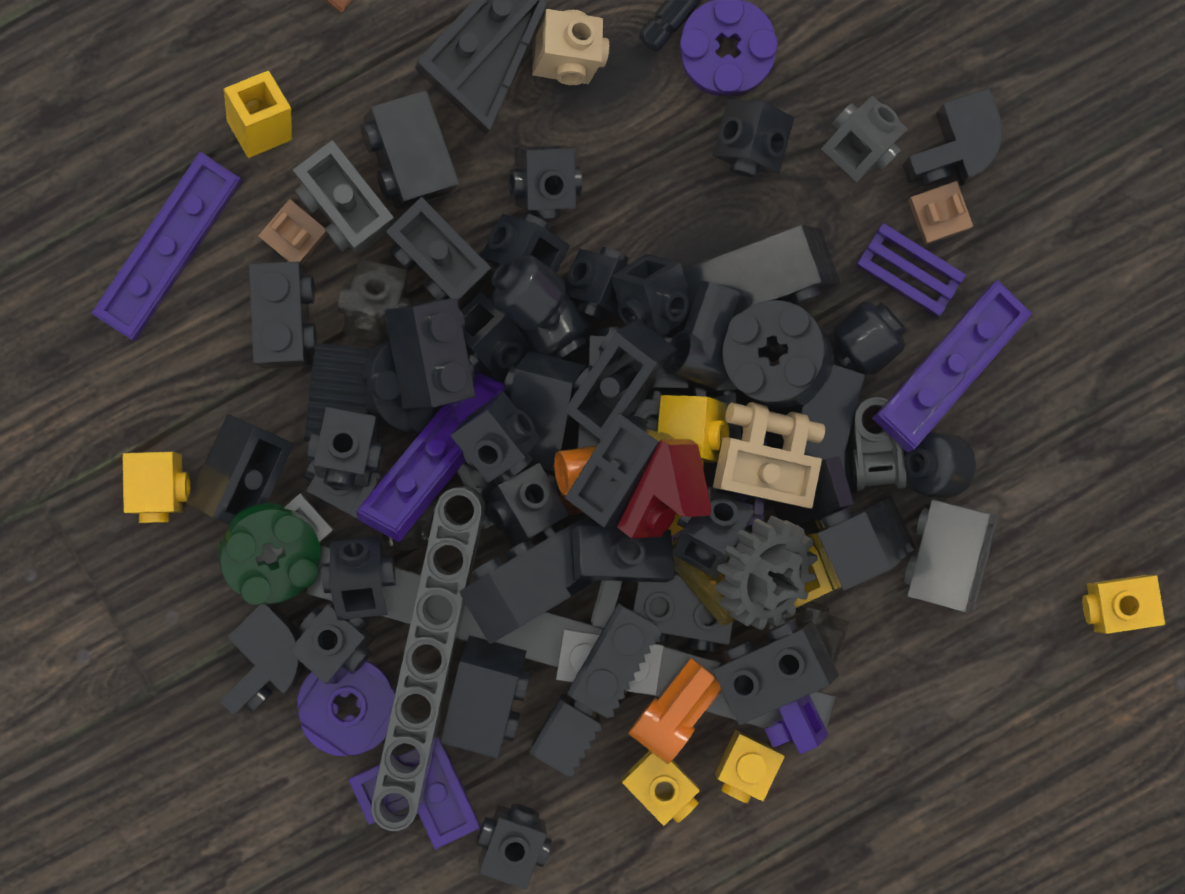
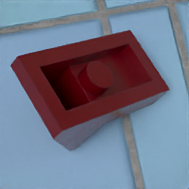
M691 439L660 440L617 526L630 538L662 537L663 533L673 523L676 513L684 517L710 516L711 504L699 447Z

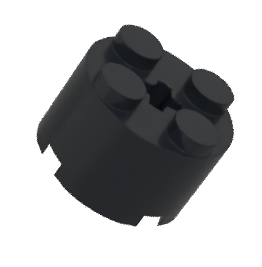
M772 300L760 302L734 316L729 323L723 344L724 366L733 384L752 400L766 405L770 409L790 410L808 404L816 397V394L821 390L825 382L827 383L833 369V349L827 334L803 308L786 301ZM782 346L788 354L780 356V364L775 365L769 358L776 353V348Z

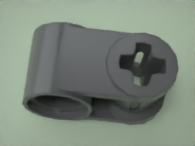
M873 397L857 403L850 430L855 493H861L865 487L895 485L897 489H905L906 487L903 448L884 429L876 434H872L862 424V414L869 406H876L881 409L888 401L885 398ZM870 467H888L887 470L871 472L868 471Z

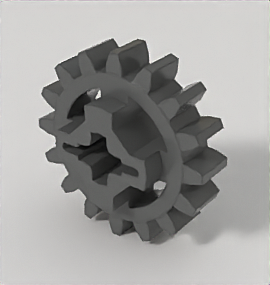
M770 516L767 523L759 519L754 520L752 533L742 529L737 532L740 543L736 548L726 546L725 552L730 556L729 562L718 565L717 571L725 575V580L715 586L716 591L725 595L720 605L731 612V617L746 626L751 624L760 630L764 629L767 621L775 626L780 625L781 613L784 611L792 616L796 613L795 600L798 598L806 600L808 597L807 592L804 590L805 582L814 581L816 575L809 572L808 568L818 560L817 555L808 551L814 541L803 534V528L787 520L783 521L775 516Z

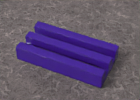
M884 223L880 226L856 264V267L937 318L941 316L945 306L966 276L960 270ZM883 240L888 241L949 280L948 284L945 285L881 245ZM874 254L940 294L937 301H934L872 262L871 259Z

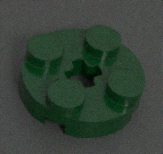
M263 503L243 510L228 524L230 529L225 533L223 542L220 540L218 546L219 566L231 589L240 594L249 604H270L288 600L300 593L305 587L312 585L317 579V566L320 560L319 540L309 521L300 513L284 509L283 505ZM271 543L274 549L282 548V553L277 556V560L273 563L267 564L265 561L258 562L256 560V557L263 554L262 546Z

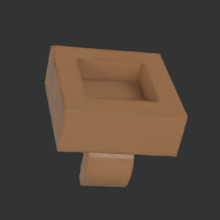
M957 181L912 196L908 200L924 245L962 233L973 227Z
M289 199L258 236L288 262L299 261L303 264L328 234L321 224Z

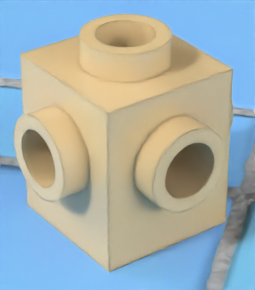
M546 9L533 35L532 75L557 79L565 85L589 84L599 67L603 68L608 59L609 39L603 38V18L588 16L579 10L557 11Z

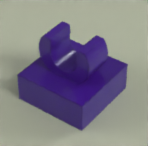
M810 694L778 708L782 718L773 721L771 726L765 728L773 747L793 739L800 754L818 747L828 736V732Z

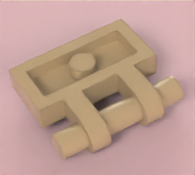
M750 402L744 406L730 403L726 410L725 420L728 423L742 426L743 434L741 440L733 438L722 439L713 488L812 509L822 459L804 455L807 441L820 443L825 435L824 424L809 421L807 415L797 412H789L787 415L770 412L768 407L763 404ZM766 432L782 435L784 439L782 450L763 445Z

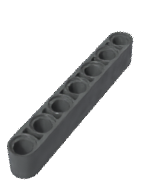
M457 486L446 491L439 498L435 508L372 799L371 813L374 821L381 828L388 831H400L407 828L415 819L422 805L465 607V601L459 591L470 584L485 515V503L481 494L469 486ZM462 495L472 502L474 514L469 522L459 523L450 517L448 504L453 496ZM452 545L461 551L463 565L460 570L448 572L439 565L437 553L442 546ZM442 595L451 602L452 615L449 619L444 621L436 620L429 615L427 601L430 596ZM430 644L436 647L442 656L440 667L435 669L422 667L416 658L418 646ZM412 694L425 696L431 705L430 715L424 718L412 716L406 708L407 696ZM402 743L413 745L420 754V763L415 766L401 764L395 755L396 746ZM390 793L403 795L408 800L409 812L403 815L391 813L386 808L385 796Z

